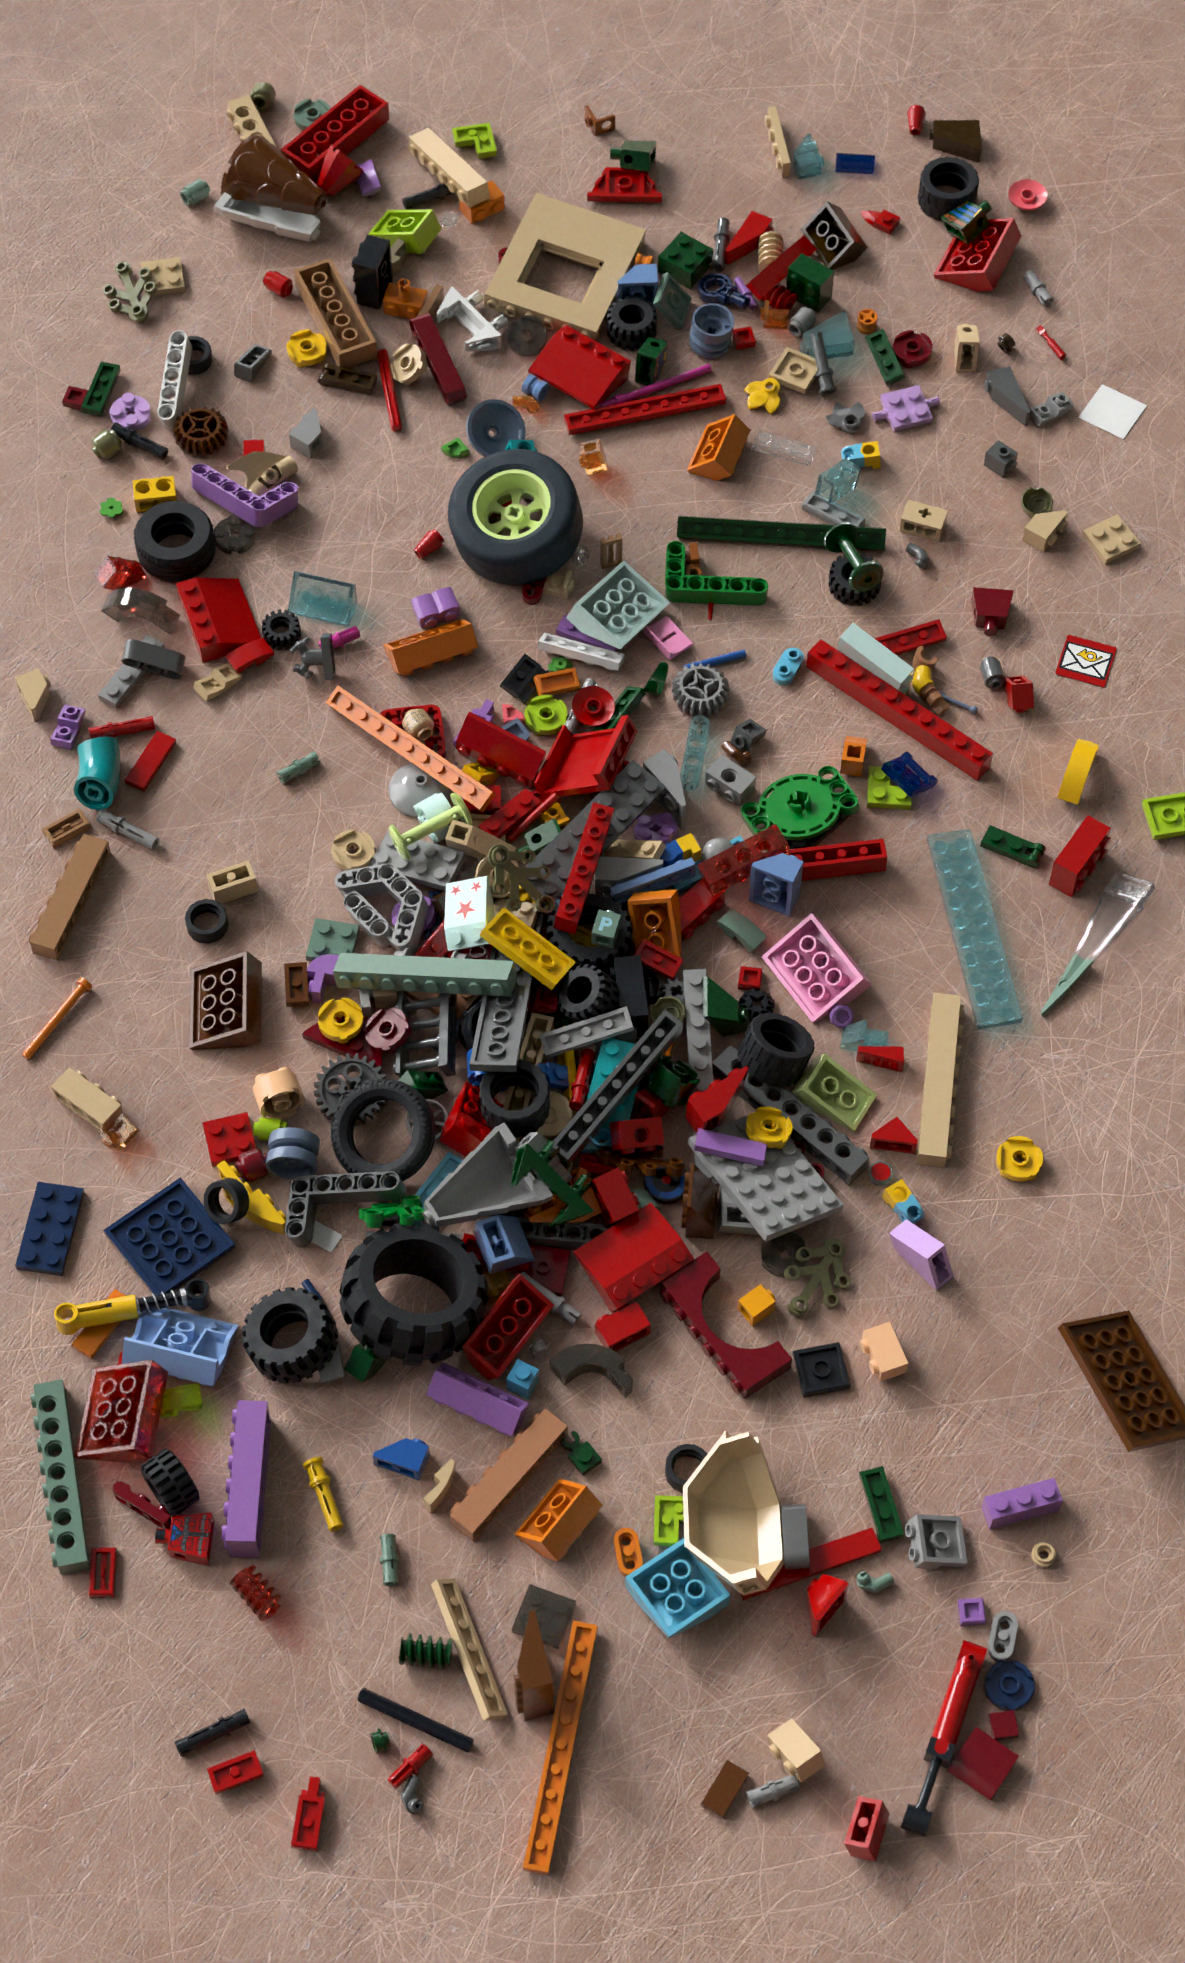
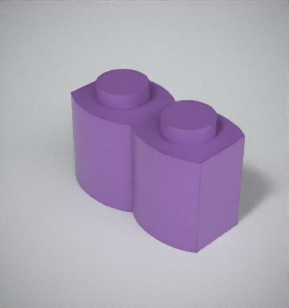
M451 587L436 590L431 594H423L411 600L412 609L420 628H432L439 622H450L460 616V607Z

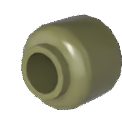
M258 82L253 86L249 96L257 110L266 111L273 105L276 92L269 83Z
M104 429L92 438L91 442L94 447L91 450L98 458L102 456L104 459L109 460L121 450L120 444L122 441L113 430Z

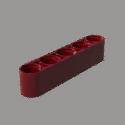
M426 313L409 319L411 331L418 346L425 352L426 363L445 403L449 405L467 398L463 382L431 315Z

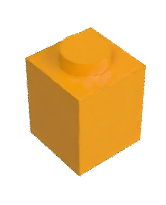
M760 1284L738 1300L737 1310L753 1327L774 1312L776 1298L769 1289L765 1290Z

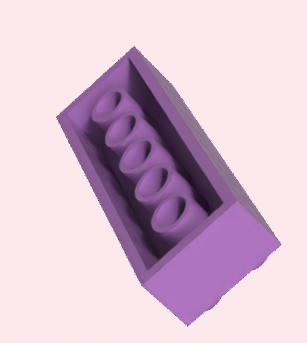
M238 1400L237 1409H233L232 1423L235 1424V1432H231L230 1446L233 1447V1455L228 1457V1470H230L231 1478L226 1480V1493H228L229 1502L224 1503V1517H226L227 1525L222 1526V1540H224V1548L229 1551L230 1558H260L271 1416L267 1401Z

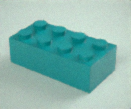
M613 1038L602 1041L587 1101L635 1044ZM639 1084L604 1124L603 1128L610 1130V1122L631 1119L634 1098L638 1092Z

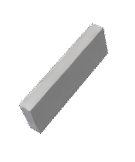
M814 491L810 493L801 507L802 510L831 525L849 522L855 526H863L866 519Z

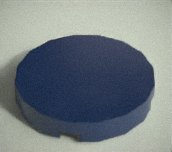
M999 1661L990 1667L985 1676L984 1690L986 1697L994 1706L1001 1710H1020L1029 1704L1034 1695L1035 1684L1033 1674L1025 1665L1018 1661Z

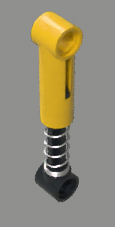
M195 1278L190 1280L185 1288H180L177 1292L171 1290L170 1293L164 1294L161 1292V1295L151 1294L150 1297L142 1295L139 1299L134 1294L80 1305L62 1303L56 1307L54 1317L58 1331L64 1335H72L81 1328L138 1318V1315H141L142 1312L149 1311L151 1313L152 1310L158 1309L161 1311L162 1308L168 1307V1309H171L172 1306L180 1308L182 1305L184 1307L188 1306L195 1311H202L209 1307L211 1303L210 1289L205 1280Z

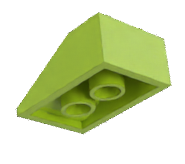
M433 209L387 210L368 235L390 240V247L399 238L405 241L407 254H422L427 250V247L437 237L442 228Z

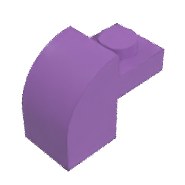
M327 954L319 956L308 966V993L312 995L313 1003L322 1004L326 985L337 986L333 969L339 955Z

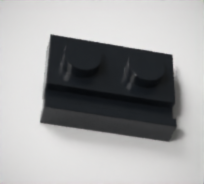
M524 654L499 687L514 698L521 700L522 704L525 705L537 689L534 676L549 673V671L544 670L539 663L527 654Z

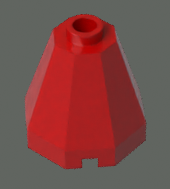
M331 145L326 153L317 185L320 186L319 188L327 197L329 194L335 196L357 180L364 170Z

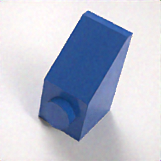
M405 1438L375 1451L373 1462L375 1466L420 1480L430 1456L429 1446L420 1439L415 1438L411 1440Z

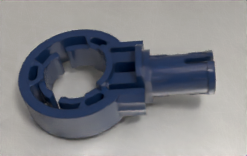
M711 273L702 277L698 282L699 297L706 303L735 304L742 309H746L750 304V297L740 294L737 286L731 284L730 278L724 274ZM715 283L722 286L716 291L710 292L707 290L710 286L715 285Z

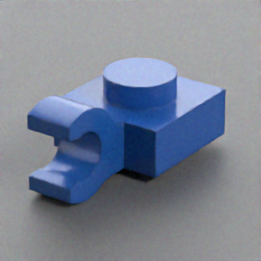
M551 1062L537 1064L541 1071L545 1073L550 1088L566 1090L569 1087L567 1066Z

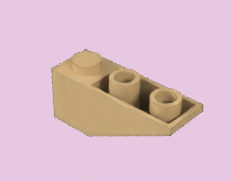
M452 820L445 838L447 847L464 851L466 855L481 860L488 856L489 850L495 845H503L509 852H516L517 849L515 846L475 826L457 820Z

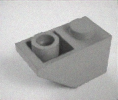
M315 408L308 414H305L302 421L296 427H293L289 433L290 447L309 458L322 446L321 429L317 409Z

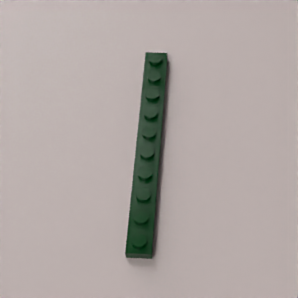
M678 515L677 537L825 546V535L834 525ZM856 526L859 535L854 543L855 548L885 550L886 528Z

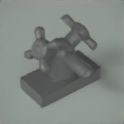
M325 633L320 637L321 649L308 650L306 644L310 640L309 637L297 641L293 648L290 649L291 653L299 650L302 654L301 666L295 664V667L292 668L293 672H297L299 675L309 679L314 673L308 670L309 667L323 665L325 680L335 678L336 667L332 633Z

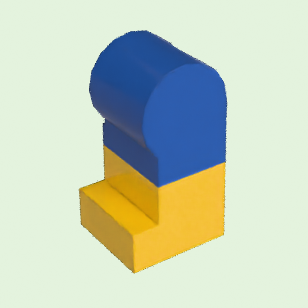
M690 833L665 844L666 848L659 859L663 860V867L691 857L695 863L701 860V848Z

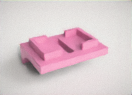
M667 616L653 625L644 627L643 633L669 660L693 646L688 637ZM675 633V635L672 636L671 638L667 639V640L664 641L663 643L661 642V641H663L664 639H666L667 637H669V636H671L672 634Z

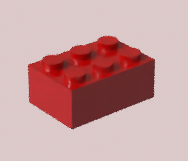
M1087 815L1055 859L1049 885L1071 898L1076 891L1080 892L1086 882L1084 879L1087 875L1092 876L1097 867V861H1102L1108 852L1106 847L1111 840V837H1109L1111 827Z

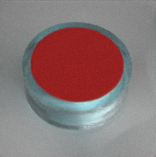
M882 1161L872 1164L869 1169L870 1181L877 1186L887 1185L892 1179L893 1171L891 1166Z

